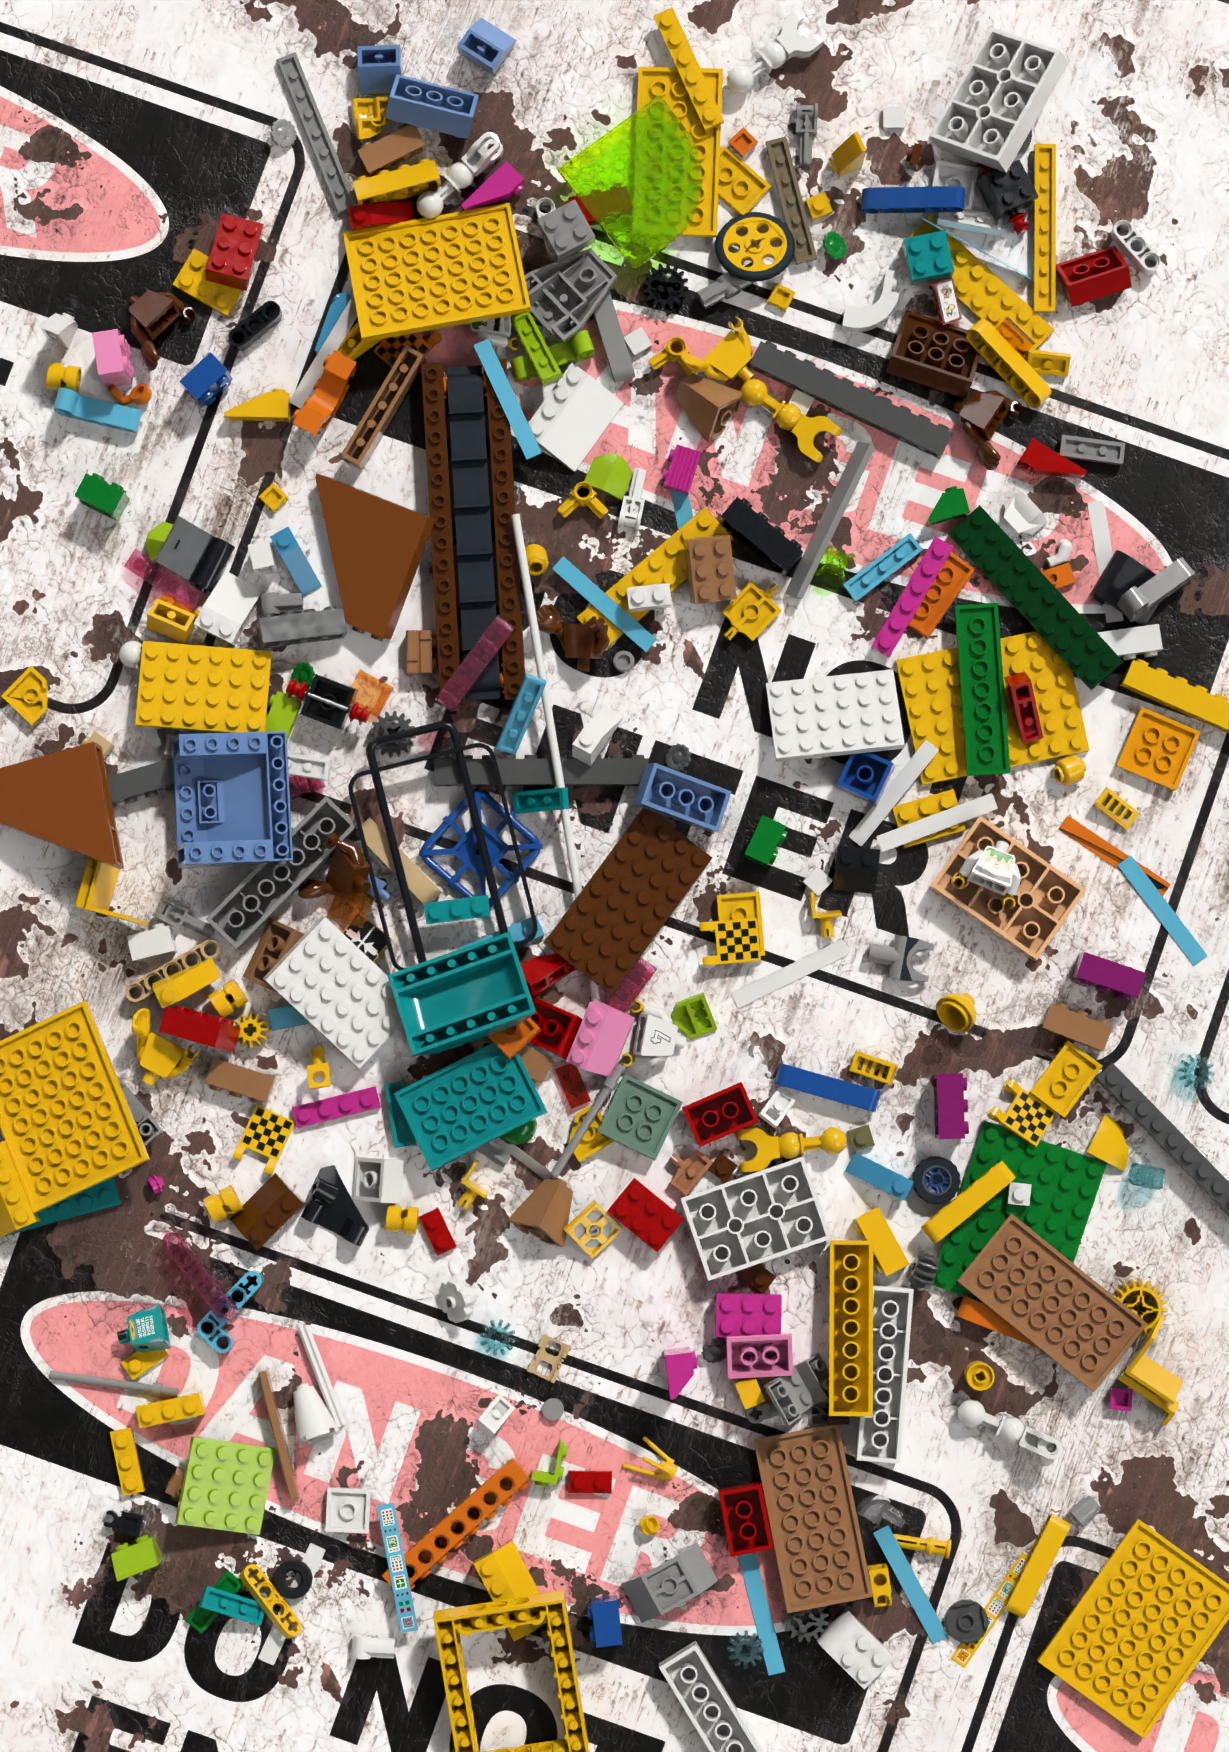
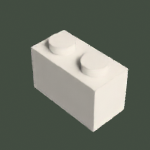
M264 538L253 540L252 544L248 545L253 570L257 576L277 572L278 567L273 547L269 540L265 541Z
M669 583L627 588L629 613L672 607Z
M165 923L153 925L152 930L144 931V928L132 930V935L126 936L132 961L134 962L177 952L172 929L170 926H165Z

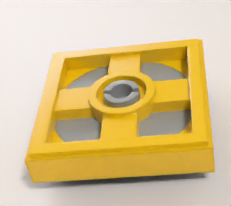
M595 1199L563 1229L592 1260L623 1231L618 1223Z

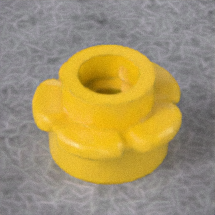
M645 1515L640 1519V1530L646 1536H654L659 1530V1521L652 1515Z

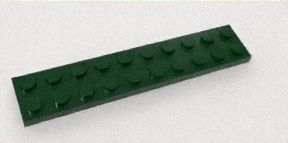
M980 505L948 533L952 540L1091 691L1123 663V660Z

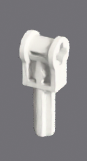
M642 468L634 469L629 496L624 495L618 527L623 525L633 527L639 531L645 503L641 496L646 470Z

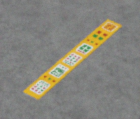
M1022 1552L985 1606L984 1609L988 1616V1628L983 1637L973 1643H960L952 1655L951 1659L963 1668L967 1666L1004 1611L1005 1601L1028 1557L1025 1553Z

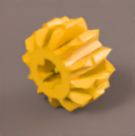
M249 1012L248 1020L244 1014H241L243 1022L241 1023L238 1020L234 1022L241 1028L237 1041L243 1038L241 1042L242 1047L249 1041L250 1049H253L254 1041L257 1046H262L259 1038L263 1040L268 1039L267 1036L262 1035L263 1032L270 1031L269 1028H262L268 1021L263 1020L259 1023L261 1014H257L254 1019L253 1012ZM250 1024H253V1028H256V1032H253L252 1036H249L250 1033H246V1028H250Z

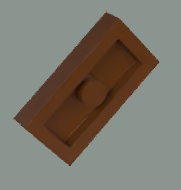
M760 1263L736 1271L737 1274L762 1294L776 1278L775 1275Z

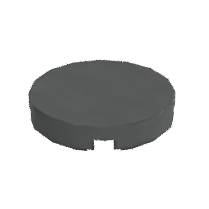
M961 1599L954 1602L948 1608L945 1615V1626L949 1635L958 1642L973 1643L980 1640L987 1631L988 1616L985 1609L978 1602L971 1599Z

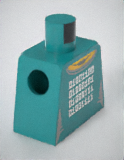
M159 1303L128 1316V1329L117 1332L119 1343L130 1342L137 1352L171 1348L165 1310Z

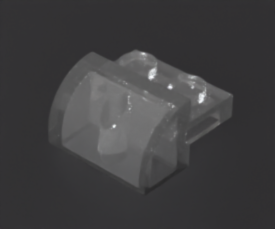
M883 1495L866 1497L856 1509L861 1516L877 1525L884 1518L902 1528L906 1521L902 1516L901 1510L890 1505L891 1501Z

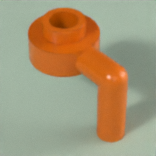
M145 383L135 386L130 394L125 397L114 384L110 385L107 389L122 406L132 402L136 405L146 404L152 395V390Z

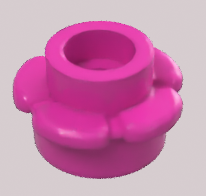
M152 1174V1177L147 1179V1183L154 1195L159 1192L162 1194V1188L165 1187V1184L160 1175L156 1177L155 1174Z

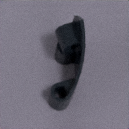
M335 1165L323 1167L320 1169L310 1189L311 1197L301 1217L361 1247L369 1231V1226L353 1202Z

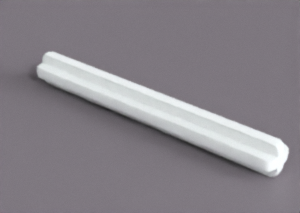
M309 1325L301 1326L298 1328V1332L328 1411L338 1428L346 1424L311 1329Z

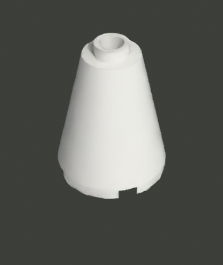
M308 1383L297 1386V1390L293 1392L298 1446L303 1447L302 1442H307L309 1446L332 1438L331 1433L333 1432L338 1435L340 1433L339 1428L315 1387L309 1386Z

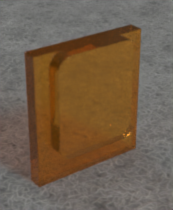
M1008 316L996 328L1022 357L1035 344Z
M359 670L351 685L352 688L358 690L353 705L359 702V707L361 708L368 706L367 710L371 711L370 714L377 717L384 708L394 687Z
M356 893L350 897L334 896L327 918L363 928L374 896L366 893Z

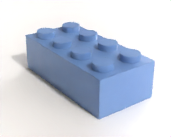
M396 74L385 118L391 119L394 122L411 124L414 127L427 128L438 133L450 134L457 138L468 139L479 95Z
M646 763L633 804L707 832H719L732 791L657 763Z

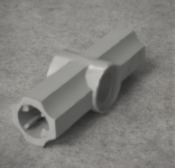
M753 262L747 264V265L744 266V267H750V266H752V265H753ZM727 272L715 280L716 282L697 291L696 294L702 306L706 309L723 299L727 300L736 296L743 288L756 281L741 280Z

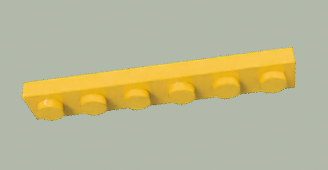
M673 7L654 15L655 23L704 131L706 132L723 124L724 119Z

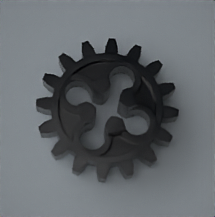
M660 263L658 270L652 267V274L646 273L645 278L648 281H643V286L647 287L643 290V294H649L647 302L653 300L654 308L659 304L661 305V310H664L667 305L672 310L674 303L680 306L679 299H686V295L683 292H688L689 287L684 286L688 283V278L682 279L684 271L678 273L677 265L671 269L670 263H667L666 268H663ZM668 273L671 275V277L668 280V298L666 300H662L661 296L663 295L664 285L663 275ZM656 282L659 286L657 288H653L651 284ZM674 285H678L680 289L678 291H674L672 287H674Z

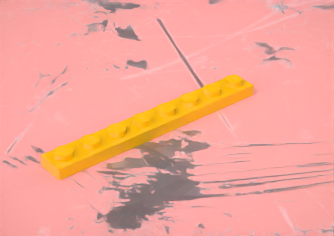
M1035 144L1034 188L1039 197L1034 201L1033 310L1036 313H1055L1056 144Z

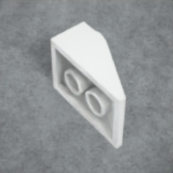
M225 571L203 605L194 622L195 627L235 647L261 597L260 594L264 590Z

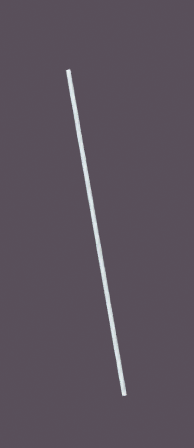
M513 514L511 518L537 674L539 678L546 680L541 698L556 788H564L565 784L520 514ZM563 809L560 812L576 899L582 890L569 809ZM588 978L592 1002L596 1000L601 1002L598 985Z

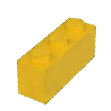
M878 1206L854 1218L856 1223L853 1226L858 1235L861 1236L863 1234L866 1241H873V1254L877 1260L874 1264L879 1274L884 1273L885 1276H889L909 1265Z
M202 1391L140 1404L135 1407L139 1428L207 1413Z

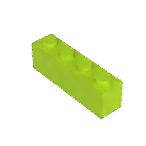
M277 691L276 695L272 694L268 704L271 709L266 717L265 732L286 731L288 742L303 701L300 700L298 702L297 698L293 696L288 698V694Z

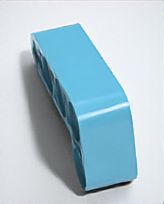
M61 387L58 389L54 405L56 413L62 416L132 433H137L142 416V411L81 396L76 391Z
M259 1271L247 1272L198 1323L197 1331L199 1335L217 1352L225 1353L234 1346V1338L223 1326L263 1285L264 1278ZM249 1275L251 1277L257 1276L256 1282L258 1284L251 1285L248 1288L251 1292L248 1293L247 1289L243 1286L250 1282ZM235 1290H240L243 1293L244 1297L241 1302H236L233 1299V1292ZM220 1306H225L228 1309V1316L226 1318L218 1315L217 1311ZM204 1322L212 1323V1333L208 1334L203 1331ZM220 1337L228 1339L229 1346L224 1349L218 1345Z

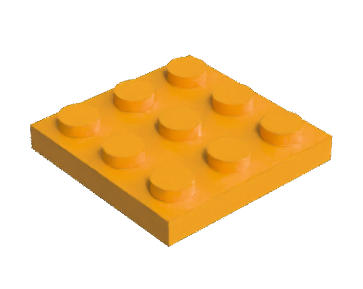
M1140 707L1116 767L1176 791L1201 732Z

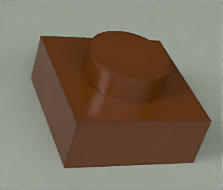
M914 143L913 149H908L906 161L909 162L908 169L916 171L923 145Z
M720 1153L708 1168V1171L725 1183L738 1165Z

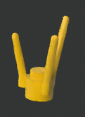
M643 1437V1440L665 1460H661L658 1464L651 1459L642 1457L644 1462L657 1468L656 1472L658 1473L627 1464H622V1467L658 1478L661 1481H664V1479L671 1481L678 1469V1466L673 1464L675 1460L668 1457L647 1437Z

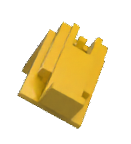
M88 858L75 907L148 926L149 922L109 911L120 869Z
M1160 1317L1134 1351L1118 1380L1166 1411L1167 1413L1162 1422L1166 1426L1179 1406L1176 1398L1183 1380L1144 1355L1155 1340L1164 1319Z

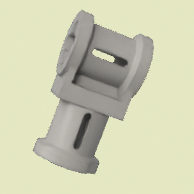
M773 1402L760 1403L745 1410V1417L754 1424L779 1415ZM754 1407L761 1412L757 1415V1419L749 1415V1413L753 1412L752 1408Z

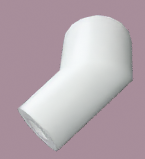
M1060 540L1058 543V553L1046 558L1050 568L1068 561L1073 549L1072 543L1069 540Z

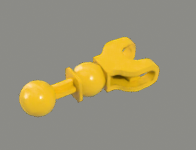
M750 379L741 388L743 401L750 406L761 405L773 413L772 419L776 420L777 425L781 429L791 431L796 435L800 451L817 463L822 462L823 455L814 447L813 440L819 432L840 436L843 432L838 425L825 416L810 418L804 414L802 415L801 410L794 404H786V401L779 403L768 395L765 383L759 379Z
M836 1127L825 1129L820 1136L803 1138V1133L798 1135L794 1132L784 1133L780 1137L770 1136L761 1128H749L735 1132L737 1139L750 1140L756 1144L758 1149L754 1159L744 1161L739 1165L741 1172L762 1171L775 1158H781L782 1156L785 1159H795L801 1154L805 1155L806 1150L822 1149L827 1154L836 1155L841 1153L847 1145L845 1133Z

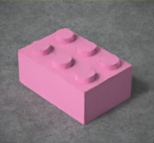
M118 329L93 332L92 337L97 371L105 386L108 388L112 384L116 387L132 384L131 378L135 377L134 367L128 358L132 357V353L127 339H125L124 335L120 334Z

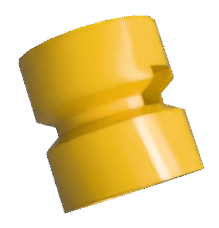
M50 362L46 377V388L58 391L61 387L78 393L82 376L81 367L68 365L65 368L63 364Z
M234 979L224 984L223 990L217 989L208 995L210 1001L223 1018L233 1013L234 1007L240 1008L249 1002ZM231 994L234 999L229 1001L226 995Z
M231 1185L219 1190L218 1195L213 1193L203 1199L215 1223L226 1219L228 1213L233 1215L243 1209Z
M388 1204L385 1232L398 1233L402 1230L404 1234L416 1235L419 1207L407 1206L405 1209H402L400 1205Z
M982 1361L970 1362L964 1370L966 1383L975 1390H987L994 1382L995 1375L993 1369Z

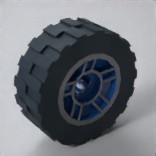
M934 1156L923 1159L915 1167L912 1175L914 1191L921 1199L932 1204L948 1202L959 1191V1185L961 1184L960 1173L956 1165L944 1157ZM934 1176L940 1177L941 1180L938 1184L933 1183L932 1179Z

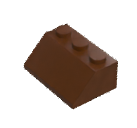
M275 1173L243 1205V1209L235 1213L230 1220L241 1234L259 1250L306 1203Z

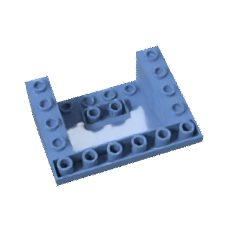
M286 731L178 734L172 739L178 869L293 861Z

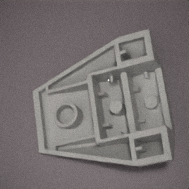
M591 248L569 256L560 262H554L531 271L525 275L531 306L530 313L555 340L566 342L582 329L618 277Z

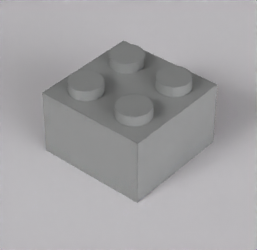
M575 199L537 219V226L557 262L595 243V235Z

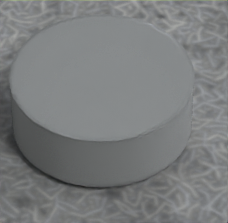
M619 651L613 658V665L619 672H628L634 666V657L628 651Z
M557 1398L547 1399L542 1407L544 1416L549 1420L559 1419L564 1412L563 1403Z

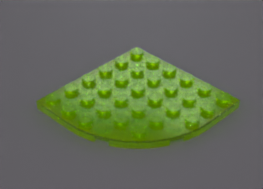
M661 95L655 97L558 168L560 175L634 271L667 248L685 231L696 212L702 190V166L696 145L684 125Z

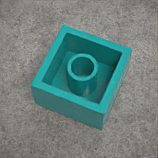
M945 230L903 239L902 249L911 286L953 276L954 267Z

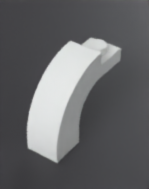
M886 269L882 293L876 303L862 308L845 306L841 331H869L880 326L889 318L899 297L898 292L891 291L896 289L897 278L894 277L893 270Z

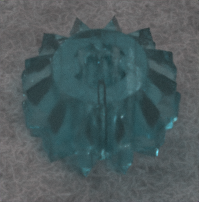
M1196 1054L1194 1059L1191 1055H1187L1188 1062L1185 1060L1180 1061L1181 1065L1185 1068L1177 1069L1178 1072H1184V1075L1178 1079L1180 1081L1187 1079L1184 1087H1188L1192 1083V1090H1197L1198 1085L1201 1089H1205L1204 1082L1212 1083L1208 1076H1214L1215 1072H1209L1208 1069L1214 1065L1213 1063L1206 1065L1208 1057H1204L1200 1061V1054ZM1194 1066L1201 1071L1198 1073V1078L1197 1075L1193 1076L1191 1073L1194 1071Z
M1133 1163L1131 1169H1129L1128 1181L1132 1185L1160 1190L1165 1183L1166 1171L1156 1166Z
M499 1319L498 1326H496L494 1320H491L492 1329L488 1325L483 1326L488 1333L482 1332L480 1337L487 1338V1340L481 1341L480 1344H489L485 1350L487 1353L491 1348H494L493 1356H497L498 1349H500L502 1355H505L504 1347L510 1351L513 1349L508 1342L515 1343L516 1338H511L509 1335L515 1334L516 1331H507L511 1325L509 1322L505 1327H502L503 1319ZM496 1332H501L504 1341L500 1340V1343H495L492 1334L496 1335Z
M744 1630V1637H741L740 1633L737 1632V1641L730 1638V1643L735 1646H728L727 1651L734 1652L729 1655V1659L737 1658L735 1661L736 1666H739L741 1661H743V1667L746 1669L748 1667L747 1662L749 1661L753 1667L756 1666L754 1658L759 1661L762 1660L761 1655L758 1653L764 1652V1648L757 1647L762 1644V1639L755 1640L757 1636L755 1632L751 1634L750 1638L748 1637V1630ZM745 1644L747 1647L749 1645L751 1646L749 1648L750 1653L745 1654V1652H740L742 1651V1646Z

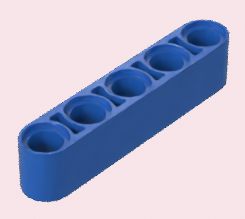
M960 186L876 187L862 189L861 211L863 213L962 212L965 210V188Z
M779 1063L774 1084L872 1112H876L881 1091L782 1063Z

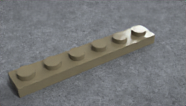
M782 137L766 141L765 145L785 223L795 240L794 258L796 265L817 260L787 138Z

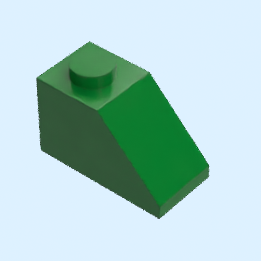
M957 486L945 489V493H942L926 522L927 527L969 515L970 510L964 489H958Z

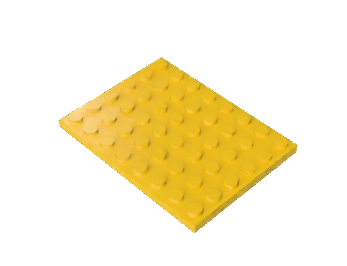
M510 203L438 215L435 218H422L343 233L362 342L531 312Z
M1037 631L1000 638L1010 767L1090 751L1073 671ZM957 647L895 660L914 752H917L925 740L939 749L937 754L920 773L921 785L966 777ZM1024 671L1032 683L1043 733L1042 739L1025 744L1021 741L1004 677Z
M88 1001L78 1003L0 1041V1127L34 1213H38L150 1160Z
M1137 1518L1037 1661L1145 1739L1229 1620V1584Z

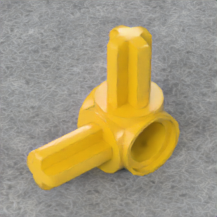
M680 337L671 338L663 346L664 350L648 360L653 370H657L671 360L675 363L678 362L687 376L697 373L685 367L680 359L682 352L690 353L685 341ZM674 344H678L682 347V351L675 353L671 350V347Z
M584 481L576 484L569 493L570 497L557 509L564 518L571 514L579 505L581 507L588 506L599 519L608 513V509L596 497L597 493L592 489V486ZM586 488L589 491V495L582 498L578 496V490Z

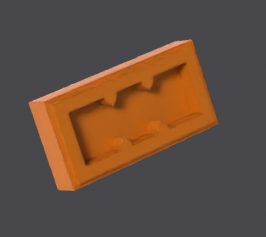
M1069 562L1041 571L1056 589L1076 583Z

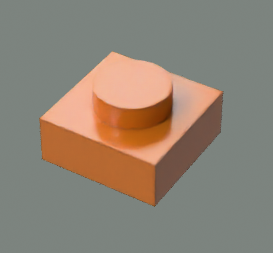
M743 127L728 141V144L744 158L758 144V141Z

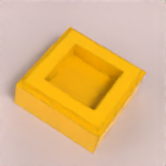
M776 283L767 304L786 312L796 292Z
M274 482L258 497L273 513L289 499Z

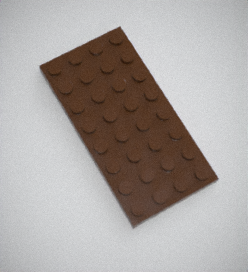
M642 808L542 944L610 995H613L713 857L651 810Z

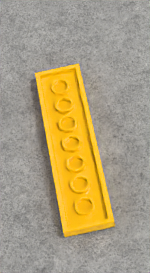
M930 215L927 220L937 225V221ZM924 221L910 237L942 230ZM946 233L954 274L951 278L937 281L940 284L952 281L955 298L979 320L985 319L989 321L1011 346L1027 360L1028 349L1036 350L1055 329L1034 312L1027 303L955 237Z
M704 507L606 591L605 594L638 622L651 610L629 613L627 588L669 583L670 593H672L688 579L683 539L730 534L711 512ZM592 604L577 616L581 624H587L588 620L593 616L596 617V620L599 618L605 620L604 625H608L607 635L610 640L607 648L624 634L623 631Z

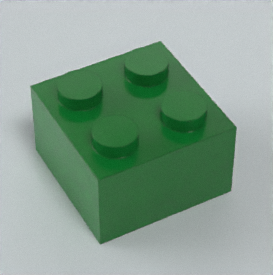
M86 473L74 495L81 504L119 522L130 500L126 495V491L123 490L124 488L114 482L111 485L107 484L108 482L104 480L105 478L96 473H93L92 476Z
M762 815L743 857L765 868L768 864L773 865L778 855V851L775 850L777 844L782 845L788 833L784 831L786 826Z

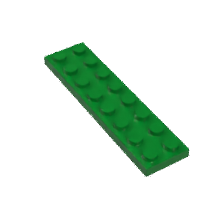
M998 603L955 605L967 777L1010 774Z

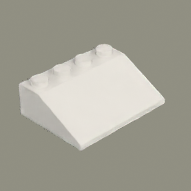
M571 363L562 375L563 378L559 379L528 424L539 448L575 472L624 403L592 376Z

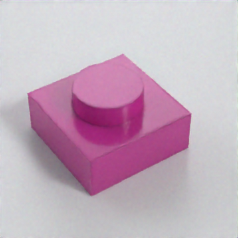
M1110 1387L1108 1409L1131 1411L1133 1389Z

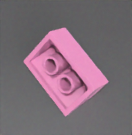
M598 1000L589 1002L566 1062L585 1071L610 1077L617 1065L635 1018Z
M792 1333L726 1337L728 1379L793 1376Z

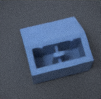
M480 18L467 30L457 45L458 54L494 76L517 40L483 18Z
M400 45L357 46L360 95L390 94L396 74L402 75Z

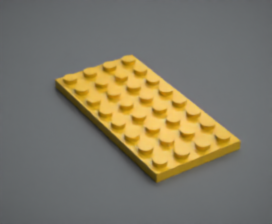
M638 67L632 235L717 238L721 125L706 132L704 131L676 68ZM700 68L722 115L723 69Z

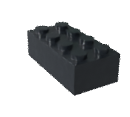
M736 497L721 515L719 523L785 578L801 559L803 554L802 546L794 539L790 541L784 536L786 533L779 526L773 527L769 524L768 517L762 512L757 514L751 509L752 504L745 498L741 500Z

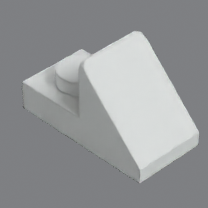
M779 1087L759 1112L758 1116L776 1128L797 1099L782 1087Z
M498 1394L474 1424L491 1438L515 1407Z

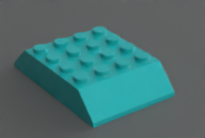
M510 932L387 975L413 1056L443 1052L519 1025L536 1013Z

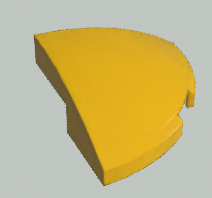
M389 97L351 99L353 123L358 140L368 139L379 134L384 125L391 121V119L385 118Z
M1104 1114L1086 1152L1123 1172L1125 1171L1128 1162V1145H1126L1123 1136L1124 1132L1110 1116Z

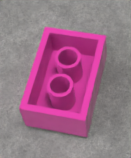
M716 1292V1337L781 1334V1294Z

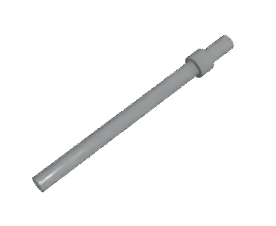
M618 1063L611 1076L607 1077L604 1081L603 1089L550 1174L556 1178L560 1175L610 1092L614 1091L617 1087V1081L625 1069L621 1064Z
M50 1370L49 1379L151 1393L152 1396L168 1395L178 1397L179 1388L162 1386L161 1383L153 1382L152 1385Z

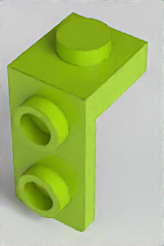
M560 1440L555 1473L533 1469L531 1480L535 1481V1485L548 1487V1483L557 1485V1481L562 1480L564 1467H560L562 1458L566 1459L568 1446L564 1445L565 1440Z

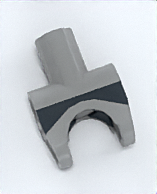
M895 935L893 947L870 943L867 962L889 965L888 978L928 982L929 976L916 971L911 964V959L917 951H934V944L917 938Z

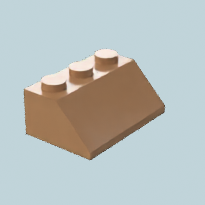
M270 918L243 977L275 991L263 978L297 943L304 933Z

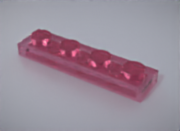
M137 549L133 551L124 565L125 568L192 612L196 611L205 597L204 593L154 562Z

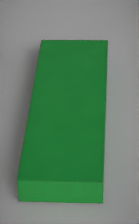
M228 1569L213 1588L236 1594L244 1584ZM198 1604L185 1621L202 1634L219 1613L200 1608Z

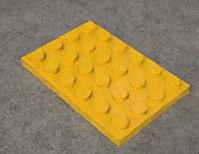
M143 641L135 726L211 733L265 732L272 651Z

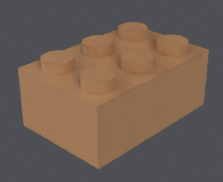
M720 534L683 539L690 603L703 604L737 599L730 535Z

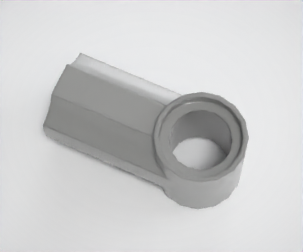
M268 592L260 594L262 616L266 614L278 616L289 611L303 612L302 593L280 594Z

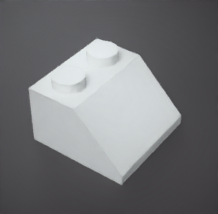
M356 1157L353 1200L401 1204L404 1160Z

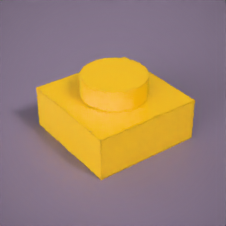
M826 192L805 199L812 221L833 213Z

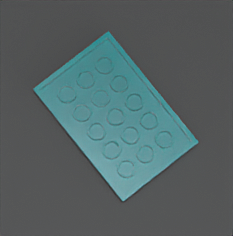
M494 1042L394 1093L431 1171L548 1113L519 1052L510 1060Z

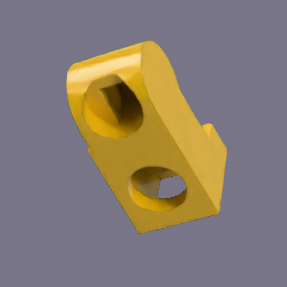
M887 1564L868 1565L874 1607L892 1605Z

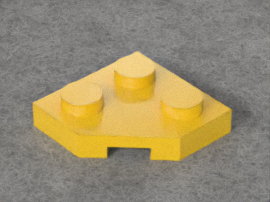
M30 666L1 697L27 722L34 726L48 711V681L35 668Z
M591 1106L576 1114L569 1142ZM600 1111L573 1152L579 1162L615 1142L597 1133L603 1119Z

